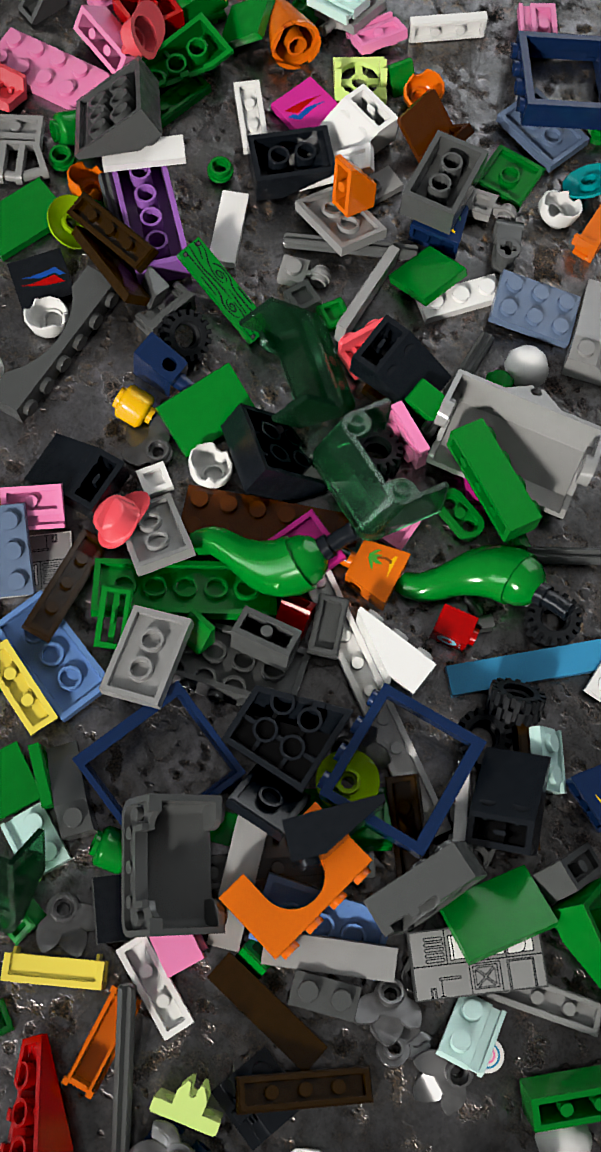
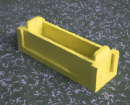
M5 639L0 642V689L32 737L37 731L58 720V716L9 641Z
M14 946L11 953L4 952L0 981L92 990L106 989L110 961H102L103 954H97L96 960L20 953L21 946Z

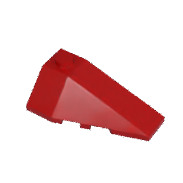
M41 1033L22 1040L14 1078V1086L18 1090L13 1108L8 1107L6 1120L11 1122L7 1142H1L0 1152H73L72 1139L48 1034Z

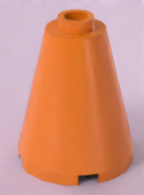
M275 0L268 22L271 54L280 67L296 70L301 68V64L307 61L308 63L312 62L319 53L321 46L319 30L312 21L289 1Z

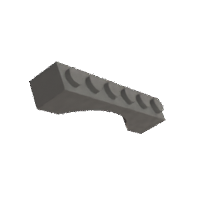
M87 265L72 285L71 313L59 338L46 352L34 361L20 368L7 371L0 378V410L24 423L28 416H32L36 412L39 401L45 394L51 392L55 380L61 372L63 373L69 368L73 356L77 351H81L84 348L89 335L93 330L100 327L104 315L109 309L114 308L119 300V295L103 274Z

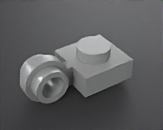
M478 188L474 189L466 204L469 208L468 217L489 223L492 215H495L496 219L515 222L517 210L510 203L498 205L499 195Z
M284 254L277 274V283L292 287L308 279L312 286L325 288L330 283L331 274L326 266L316 265L313 269L309 270L310 260Z

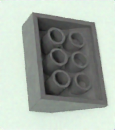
M140 56L134 58L76 101L75 157L78 160L140 151L147 145L152 146L157 143L162 136L159 81Z

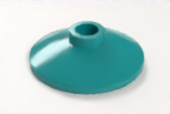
M601 163L588 164L572 171L563 181V191L568 190L570 198L588 199L600 195Z

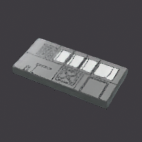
M448 927L406 932L414 1000L416 1003L549 987L540 934L469 966Z

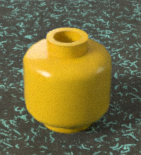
M130 385L128 388L123 386L112 404V407L115 408V416L134 428L140 427L143 422L149 424L156 413V409L152 407L155 400L154 396L136 385Z

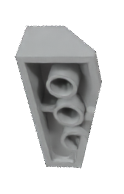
M588 279L560 374L601 386V282Z

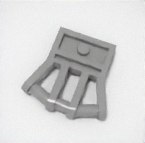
M0 114V184H6L8 181L16 182L17 185H24L25 182L35 180L38 177H43L44 180L50 178L42 154L45 130L44 116ZM9 150L18 151L15 171L7 170ZM28 151H35L39 167L25 170Z

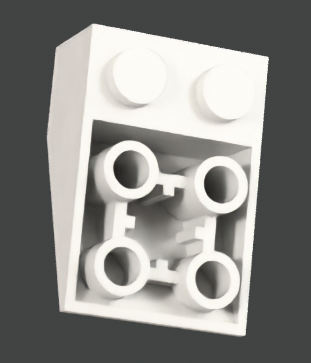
M363 83L343 97L319 126L327 125L333 152L370 142L374 147V154H376L396 139L398 116Z
M360 607L355 622L383 682L414 698L437 665L432 661V655L421 647L416 649L408 643L407 636L396 628L391 630L382 623L384 620L377 612L372 609L367 611Z

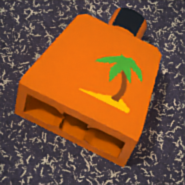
M364 540L357 553L346 547L342 548L341 550L347 559L342 561L340 565L348 568L344 583L383 611L395 589L397 581L402 576L409 562L411 554L370 540Z

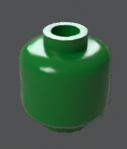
M76 109L58 111L54 114L53 120L49 122L50 133L54 142L68 147L75 146Z
M107 826L103 831L98 830L88 852V855L92 856L94 866L114 874L122 872L121 829Z

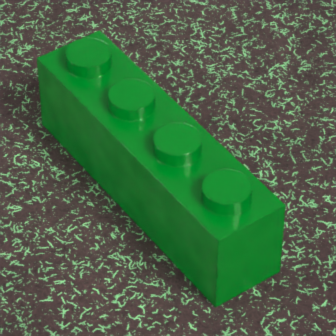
M480 418L452 430L446 445L502 541L505 543L534 530L542 518L539 504L532 500L526 491V484L523 478L517 475L511 466V459L505 450L502 451L497 443L496 434L492 427L487 426L484 419Z
M601 1065L519 1079L523 1112L535 1133L601 1122Z

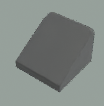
M151 266L147 268L141 282V286L151 297L147 304L149 311L164 301L170 287Z

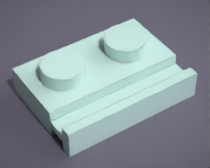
M307 0V6L347 26L351 18L355 19L370 7V0Z
M541 725L529 727L531 754L551 757L546 793H553L554 795L567 794L562 732Z
M41 802L16 815L8 822L0 824L29 883L73 859L63 839H61V835L48 810L41 807Z
M477 996L457 998L435 1054L465 1070L473 1071L477 1074L476 1076L481 1078L486 1071L507 1012L503 1009L500 1011L492 1007L493 1004Z

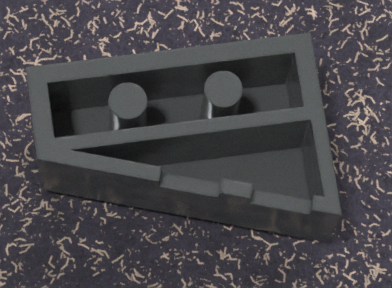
M449 839L435 848V854L427 859L424 858L410 867L409 871L363 900L384 937L413 931L488 876L466 841L452 842Z

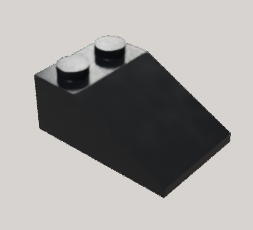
M327 125L247 136L248 161L256 201L284 198L334 175L335 158Z
M384 793L283 819L282 824L293 867L300 866L301 871L320 867L321 860L329 857L383 808L386 801Z

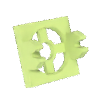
M384 56L333 57L334 100L339 103L343 97L350 93L344 88H350L353 91L357 87L352 82L356 79H362L366 82L368 88L377 87L373 93L383 103L387 104V59H384ZM363 68L372 69L378 78H368L363 74ZM355 69V74L350 79H341L345 70Z
M193 1073L182 1082L181 1087L177 1089L176 1093L161 1087L154 1095L149 1107L151 1112L209 1136H216L224 1113L207 1106L211 1095L208 1078L204 1080L200 1088H196L197 1074Z

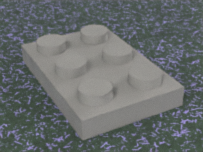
M333 186L295 201V210L341 257L386 238L387 228L368 210L347 218L332 203Z
M170 492L150 499L148 510L138 523L131 537L125 542L138 577L196 556L192 542Z
M134 605L100 684L99 691L104 695L161 710L194 627L193 620Z

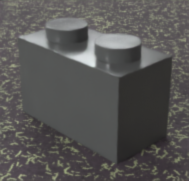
M245 605L231 630L230 647L287 672L300 647L302 631Z
M295 969L287 1004L354 1023L362 987L312 972Z

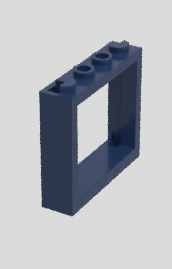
M518 31L516 41L511 43L510 59H513L512 77L516 79L514 95H518L516 112H520L521 126L601 130V36ZM530 57L593 61L600 102L535 99Z
M177 680L169 687L162 708L177 697L230 769V771L198 795H219L225 789L230 793L243 781L241 777L246 772ZM145 705L72 758L121 826L123 808L89 762L160 710Z
M384 683L381 690L379 691L375 688L367 700L366 705L370 708L365 717L359 715L352 725L350 732L354 735L349 744L342 743L333 758L337 761V764L333 771L329 772L326 770L317 785L321 789L319 799L332 807L351 802L336 793L334 789L387 700L468 746V749L417 840H414L375 815L364 824L365 827L421 860L487 741Z

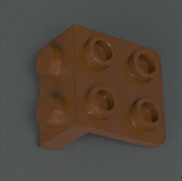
M435 89L427 90L397 120L418 163H420L438 130L463 141H466L474 133L470 123L452 124Z

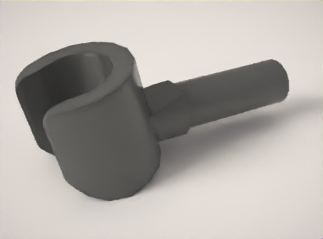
M464 596L463 598L470 608L472 615L479 618L475 628L480 629L479 633L493 631L495 626L493 615L491 613L481 615L472 597Z

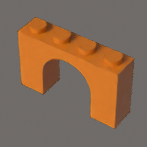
M315 802L304 814L321 810L322 808ZM350 837L329 857L321 860L324 871L323 888L315 900L301 908L285 909L274 905L244 874L219 899L275 960L280 956L286 960L300 946L296 939L304 931L310 935L324 921L320 916L321 913L328 906L335 910L348 896L344 890L352 882L358 886L371 873L367 866L372 862V859Z

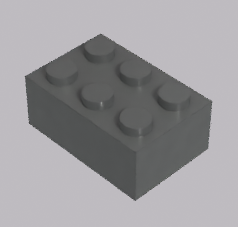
M438 130L402 193L399 213L450 235L484 172L489 151Z

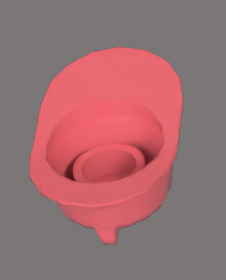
M150 0L141 1L132 17L122 25L120 30L123 43L121 48L122 54H130L135 58L140 56L147 60H153L157 55L165 36V22L160 9L154 2Z
M134 491L125 496L119 494L111 495L98 505L93 515V524L98 530V541L102 547L107 549L117 548L131 537L150 506V496L147 492Z

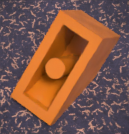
M341 154L336 155L332 203L347 218L374 207L377 184L362 169Z

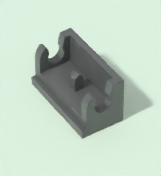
M178 281L172 284L174 288L165 296L161 304L151 311H147L144 315L140 312L134 315L136 317L134 320L135 325L147 336L151 332L155 334L160 333V329L157 328L158 324L163 323L162 318L170 315V312L183 309L196 310L194 294L191 291L189 292Z

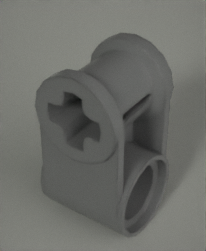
M496 219L492 235L493 249L491 266L495 272L501 274L504 269L511 272L514 270L516 259L521 251L524 223Z

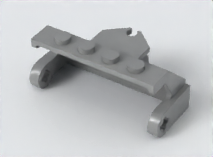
M459 369L436 415L434 424L440 426V430L425 462L465 478L446 444L452 430L483 418L487 426L492 427L497 438L496 441L502 451L505 450L508 453L514 471L525 481L526 491L531 499L539 504L541 511L563 519L577 485L580 484L587 487L597 468L601 456V426L562 411L545 390H541L539 396L533 395V385L506 388Z

